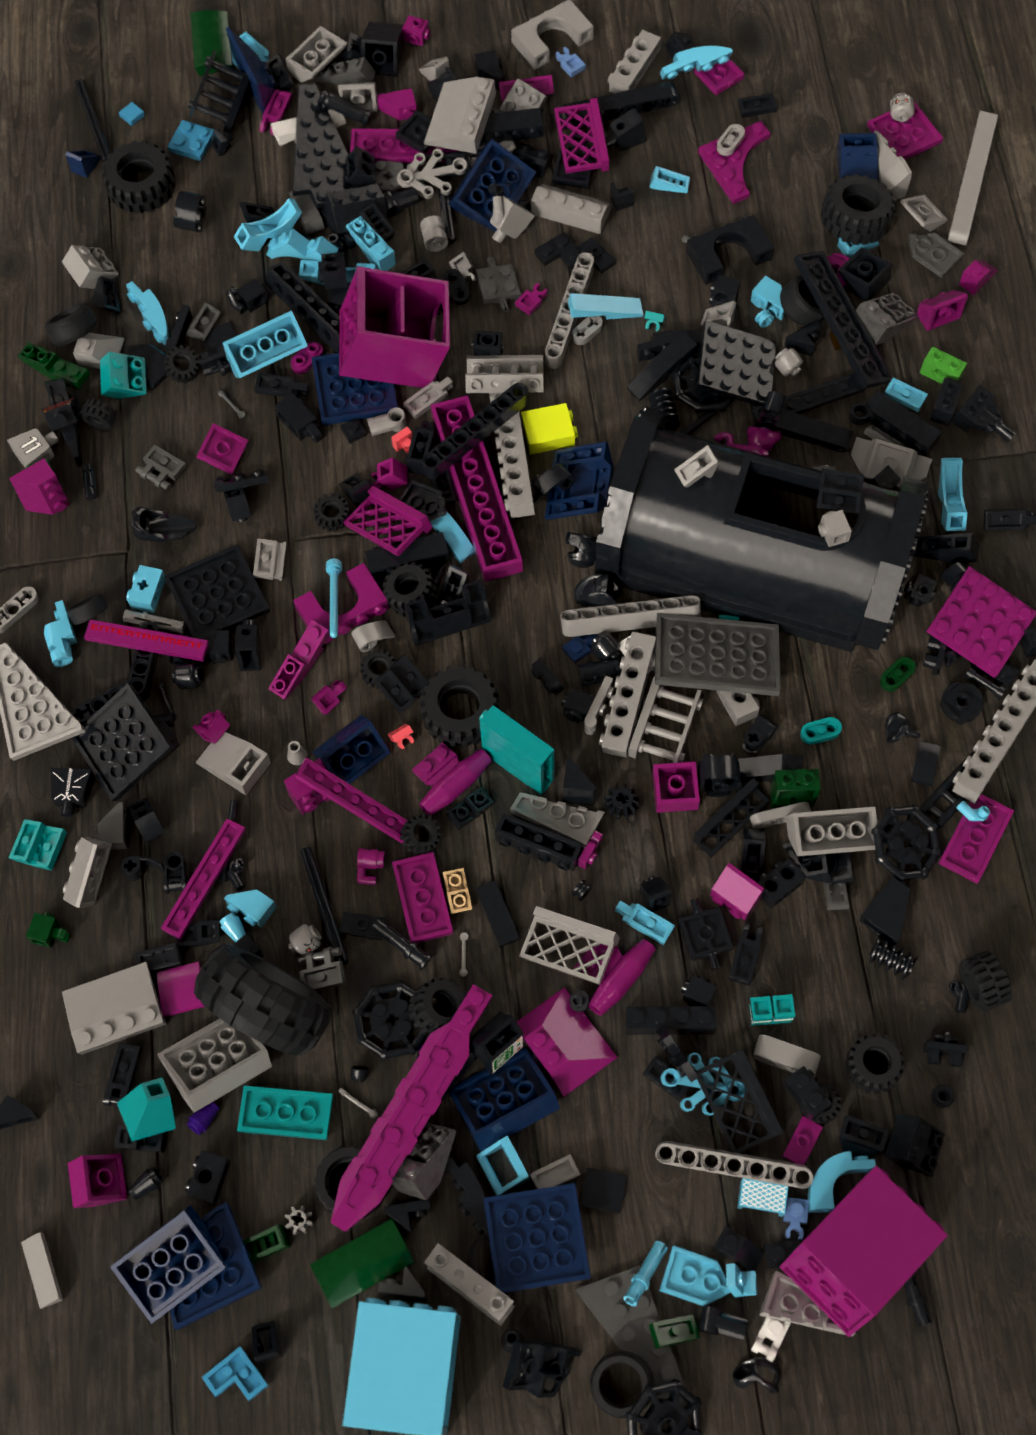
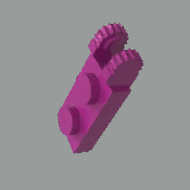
M274 90L262 115L263 118L259 126L260 132L264 133L266 131L268 122L274 123L283 120L293 98L292 93ZM270 127V134L274 135L272 132V127Z

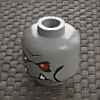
M899 93L891 99L890 114L894 120L905 122L914 115V101L910 95Z
M303 924L290 933V943L288 946L295 955L299 953L301 956H305V954L315 951L320 947V939L322 937L313 925Z

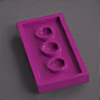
M982 794L975 804L969 802L968 805L972 809H979L982 806L988 807L990 810L988 818L984 821H969L963 815L938 863L976 884L980 881L1014 813V810Z
M434 852L393 861L392 865L411 942L419 943L452 935L453 929Z

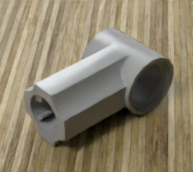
M398 407L390 409L387 414L367 419L372 436L392 430L400 432L407 427L405 413Z

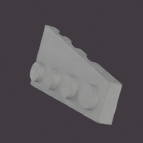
M521 792L510 808V813L547 831L582 844L583 848L590 842L593 833L598 828L605 814L602 811H589L581 806L576 808L568 806L564 802L558 801V803L547 801V798Z
M778 1271L773 1273L759 1316L846 1335L790 1277Z

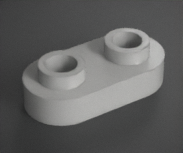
M732 124L726 129L717 142L719 154L728 156L734 153L744 139L745 129L743 126Z

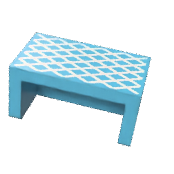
M742 1178L737 1209H742L743 1207L778 1213V1216L783 1217L786 1210L788 1186Z

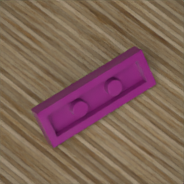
M552 75L520 79L544 95L554 94ZM516 80L498 83L501 102H504Z

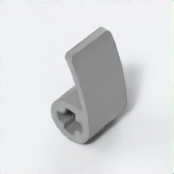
M386 620L364 624L354 629L351 633L361 652L373 649L378 640L395 637Z

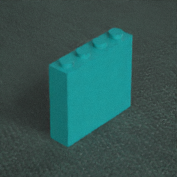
M494 705L489 710L486 709L479 718L482 750L494 762L542 796L554 781V749Z

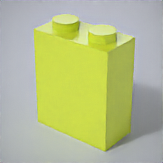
M566 403L521 412V424L529 455L575 446V438H578L577 428L572 426V410H568Z

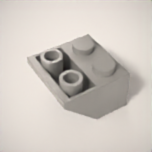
M71 245L62 260L68 272L81 288L95 289L100 276L112 280L119 274L106 257L105 252L98 247Z

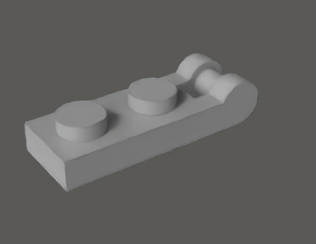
M605 676L585 718L584 732L588 735L595 734L597 719L599 715L603 716L607 707L605 702L607 698L611 699L615 691L613 678Z

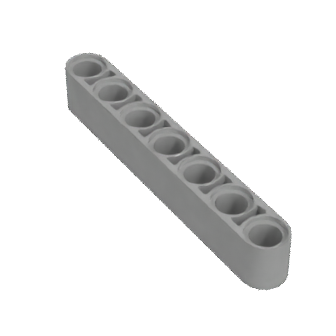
M581 253L577 257L545 349V363L549 368H558L563 362L577 318H571L568 299L570 293L586 294L594 269V258L590 253Z
M689 595L565 610L560 616L562 633L565 636L574 637L599 634L601 632L608 633L656 627L657 613L701 617V602L699 597Z
M662 1141L656 1148L657 1160L667 1165L797 1188H807L813 1182L811 1170L802 1164L672 1141ZM667 1146L672 1150V1155L669 1158H663L660 1155L659 1151L662 1147ZM690 1150L695 1154V1158L691 1162H686L683 1160L682 1154ZM707 1155H715L718 1161L714 1166H709L705 1163L704 1160ZM730 1159H738L740 1167L736 1170H731L728 1168L727 1163ZM753 1163L762 1164V1172L759 1174L752 1173L750 1171L751 1165ZM776 1167H783L786 1170L782 1178H776L773 1175ZM799 1171H806L809 1177L805 1182L796 1180V1175Z

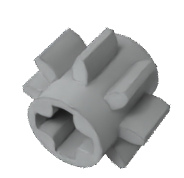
M303 1205L300 1207V1210L291 1207L292 1213L285 1215V1218L290 1223L285 1227L287 1229L293 1227L294 1235H297L298 1231L307 1234L306 1228L313 1226V1223L308 1218L313 1214L311 1212L305 1214V1207ZM301 1215V1217L304 1219V1222H299L297 1226L294 1219L299 1218Z

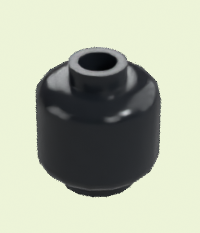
M601 632L590 643L592 645L590 651L599 661L616 658L620 654L618 652L620 643L610 633L603 634Z
M195 662L180 663L172 672V680L182 690L197 688L204 680V671Z

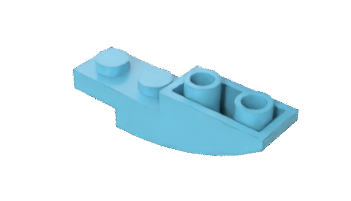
M702 46L676 53L673 58L674 63L663 67L660 75L663 80L666 78L670 80L677 77L678 73L682 71H691L694 69V66L698 72L701 70L705 72L712 69L713 65L717 63L724 64L729 61L733 51L731 48L722 46Z
M131 281L126 285L129 292L127 293L128 298L132 303L136 302L138 304V308L144 318L143 325L148 331L151 330L154 333L155 339L165 345L166 340L170 338V334L160 303L150 289L142 292Z

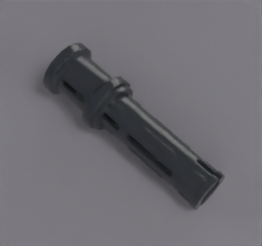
M381 918L371 928L399 949L406 960L410 959L418 965L420 971L426 967L433 957L431 953L427 954L419 948L417 942H410Z

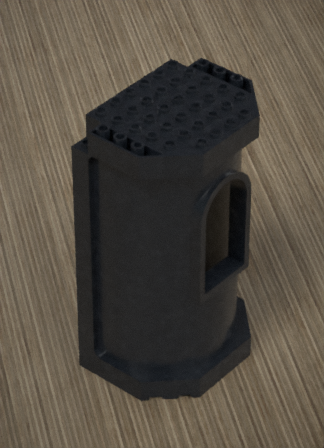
M643 406V409L633 419L609 487V497L602 516L601 531L596 541L595 574L611 573L612 581L617 586L662 599L694 595L700 598L701 610L718 615L739 617V621L778 624L779 632L852 652L854 645L879 650L881 643L885 644L895 618V610L904 589L903 585L911 567L912 556L916 549L917 538L920 534L922 520L927 509L928 482L904 476L899 491L863 482L860 510L858 515L855 514L856 524L851 529L849 541L828 547L824 537L735 514L746 480L817 499L821 477L820 470L665 429L667 412ZM709 445L719 461L711 478L703 476L688 488L684 487L674 469Z

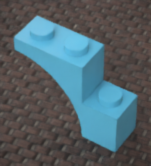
M288 198L285 204L269 217L256 222L242 223L234 238L242 250L260 251L267 238H277L284 232L290 231L302 214V211L294 199Z
M292 229L284 232L277 238L271 239L266 255L271 259L287 256L322 262L321 254L337 253L338 248L322 236L309 241Z
M941 458L938 496L943 504L941 523L945 531H966L968 512L963 498L962 458Z

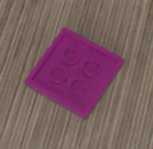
M915 101L914 115L905 122L894 120L889 111L869 120L867 123L869 130L872 133L878 130L888 141V147H893L896 150L897 157L902 156L904 160L941 144L943 141L941 134Z

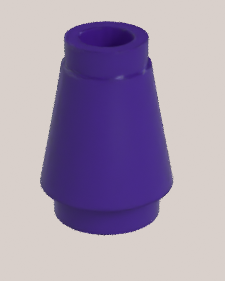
M211 1102L189 1117V1121L186 1123L187 1126L194 1133L201 1135L202 1132L207 1131L219 1107Z

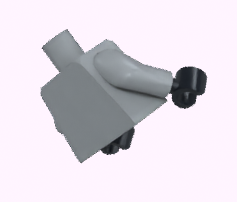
M490 184L488 188L489 193L494 195L493 215L490 223L497 228L492 238L501 244L506 235L514 239L518 238L528 228V224L535 216L529 212L531 205L526 200H519L516 203L504 195L501 197L500 194L503 193V187Z

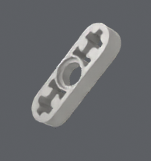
M22 588L0 607V622L2 623L0 625V633L5 632L38 603L39 596L34 588ZM26 595H29V596H32V598L29 599V598H26L25 596H26ZM12 606L19 607L18 612L15 614H9L8 610Z
M801 802L756 813L750 817L753 829H761L786 823V816L792 813L811 812L808 802Z

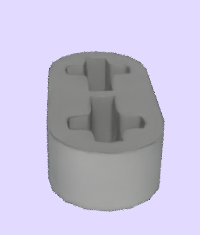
M592 316L583 320L573 329V342L577 345L588 343L602 330V318L600 316Z

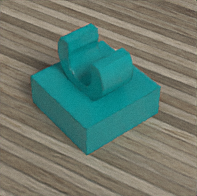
M646 311L644 317L648 320L645 325L646 329L649 330L650 324L655 323V331L659 332L660 323L664 324L666 316Z

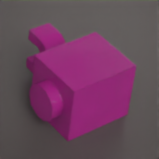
M393 457L378 463L377 472L371 473V477L377 480L372 483V486L378 489L385 485L394 490L408 484L407 466Z

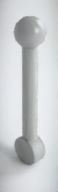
M461 933L462 961L459 974L465 977L468 974L466 969V941L468 940V934Z
M340 1088L338 1090L342 1096L368 1112L371 1118L377 1117L378 1112L375 1109L371 1110L344 1089Z

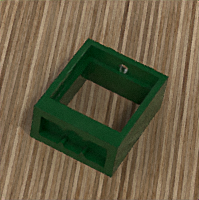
M819 769L775 770L770 787L772 808H780L801 802H808L810 807H814L820 791Z

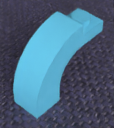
M851 1151L834 1155L825 1161L814 1174L813 1182L808 1189L809 1213L832 1212L835 1209L833 1187L836 1179L845 1174L870 1172L876 1165L875 1159H868V1156L854 1157L855 1160H852Z

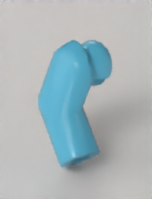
M962 801L956 807L969 821H984L990 814L988 807L982 806L979 809H972L965 801Z

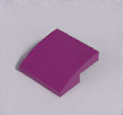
M199 962L157 972L158 992L163 1017L205 1007L194 994L195 979L202 968Z

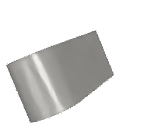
M759 1035L752 1055L758 1061L792 1073L805 1066L807 1070L811 1069L814 1074H816L821 1058L819 1054L767 1035Z

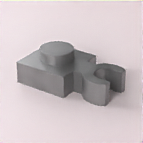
M463 251L449 261L452 269H457L461 272L468 288L470 287L468 284L469 278H472L474 282L478 281L477 277L471 273L475 268L467 253Z

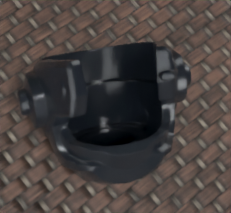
M567 532L565 537L566 544L574 547L573 552L567 553L569 563L577 568L593 566L596 560L597 537Z

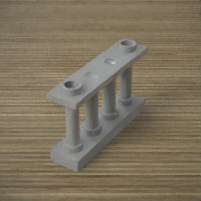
M543 355L467 356V374H465L466 393H503L515 383L526 385L528 393L543 392Z
M654 676L628 749V756L636 759L637 753L644 751L672 760L673 763H682L685 756L682 750L696 710L700 711L704 700L700 698L701 690H697L695 698L666 690L661 685H655ZM664 697L692 706L689 716L658 707L655 704L656 699ZM658 715L686 724L683 734L651 725L652 723L649 722L650 716ZM648 733L679 742L676 753L646 744L642 740L644 734L648 735Z
M439 1243L424 1261V1264L428 1266L427 1270L498 1325L502 1326L515 1308L512 1299Z

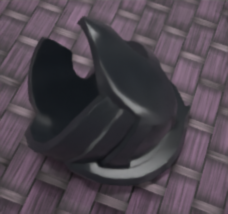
M611 573L593 574L583 578L577 584L574 590V597L577 605L596 607L618 604L614 598H620L621 592L617 584L612 581Z

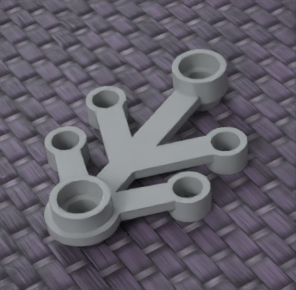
M435 149L421 172H416L419 166L425 164V155L417 153L410 167L398 173L397 182L403 188L413 187L423 193L426 199L433 197L434 190L431 186H425L417 180L424 179L441 189L443 195H449L452 191L451 184L441 181L436 176L450 173L462 175L467 170V162L463 158H456L452 165L433 169L436 163L443 159L442 150ZM435 154H440L441 156H440V157H435L434 155H435ZM421 157L423 160L418 161L417 158ZM461 166L463 169L458 170L457 167ZM448 187L449 190L445 191L443 188Z

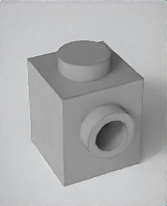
M843 510L825 513L822 515L821 522L818 525L821 537H825L828 547L848 542L852 531Z

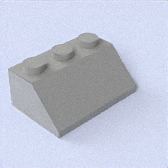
M320 26L286 58L288 71L292 77L300 82L312 79L348 44L343 39Z
M81 837L75 846V852L77 853L69 867V880L63 887V900L78 908L94 906L111 850V843L91 837Z

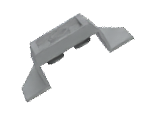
M856 437L851 452V457L860 473L864 475V478L871 480L887 465L902 480L904 476L922 480L927 477L932 461L930 458L917 455L918 452L913 449L879 439L869 441Z

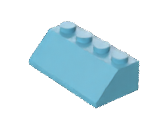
M292 310L222 343L227 360L236 378L244 377L308 346Z

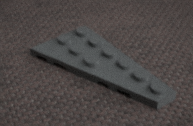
M640 1265L575 1289V1292L584 1301L621 1351L633 1352L648 1363L653 1373L654 1385L678 1379L685 1387L671 1347L655 1348L649 1325L652 1322L661 1320L649 1288L644 1290L636 1306L627 1304L623 1299L632 1284V1277L639 1272ZM670 1392L659 1394L657 1397L658 1399H668ZM679 1395L678 1403L684 1407L687 1405V1402Z

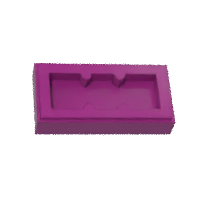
M802 1116L782 1158L792 1163L805 1165L823 1127Z

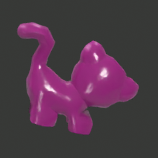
M750 426L747 429L748 444L746 445L734 444L733 435L726 431L715 435L714 440L719 442L726 439V445L770 457L768 451L781 439L782 434L780 431H773L766 427L757 428Z

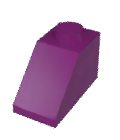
M412 88L377 95L378 109L398 120L409 119L416 111Z
M974 260L963 271L959 285L972 295H975L997 273V269L984 260Z

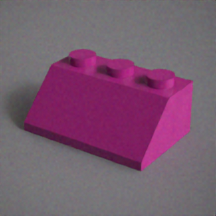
M44 458L9 478L26 511L53 515L63 511L70 505L55 473Z

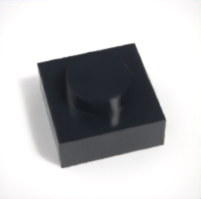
M358 418L340 425L341 431L349 444L367 436Z

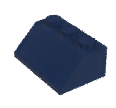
M362 715L312 751L315 758H320L329 772L348 784L352 783L391 753L372 722Z

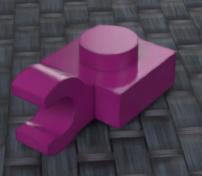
M336 680L330 687L325 685L311 700L322 714L327 715L340 702L337 696L345 691L347 686L343 681L339 682V680Z

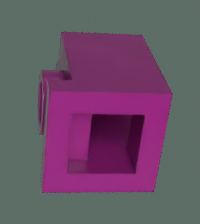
M216 710L206 714L201 719V723L198 726L194 725L192 728L205 741L216 744L230 724L225 720L226 716L221 711Z

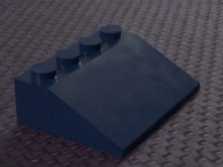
M491 139L485 144L448 205L465 217L496 232L497 228L490 223L493 215L494 195L489 193V185H501L504 190L500 196L504 195L517 203L536 174V171Z
M527 1048L517 1052L493 1075H490L485 1069L452 1087L449 1093L481 1152L506 1136L509 1137L560 1109L553 1089Z
M191 1205L110 1266L151 1324L227 1267L204 1222Z

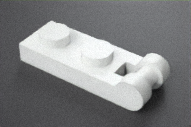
M766 1317L752 1345L751 1351L756 1354L760 1352L766 1356L767 1360L773 1362L790 1326V1322ZM765 1338L773 1341L771 1347L763 1344Z

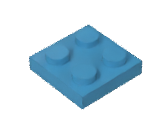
M182 120L167 146L168 151L202 161L211 144L213 130L215 129Z

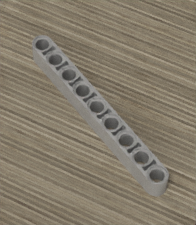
M981 110L979 112L948 242L961 245L967 244L998 114Z

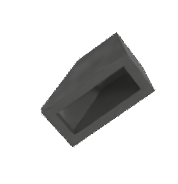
M118 802L98 823V832L94 833L95 839L111 843V850L128 849L127 808L123 802Z

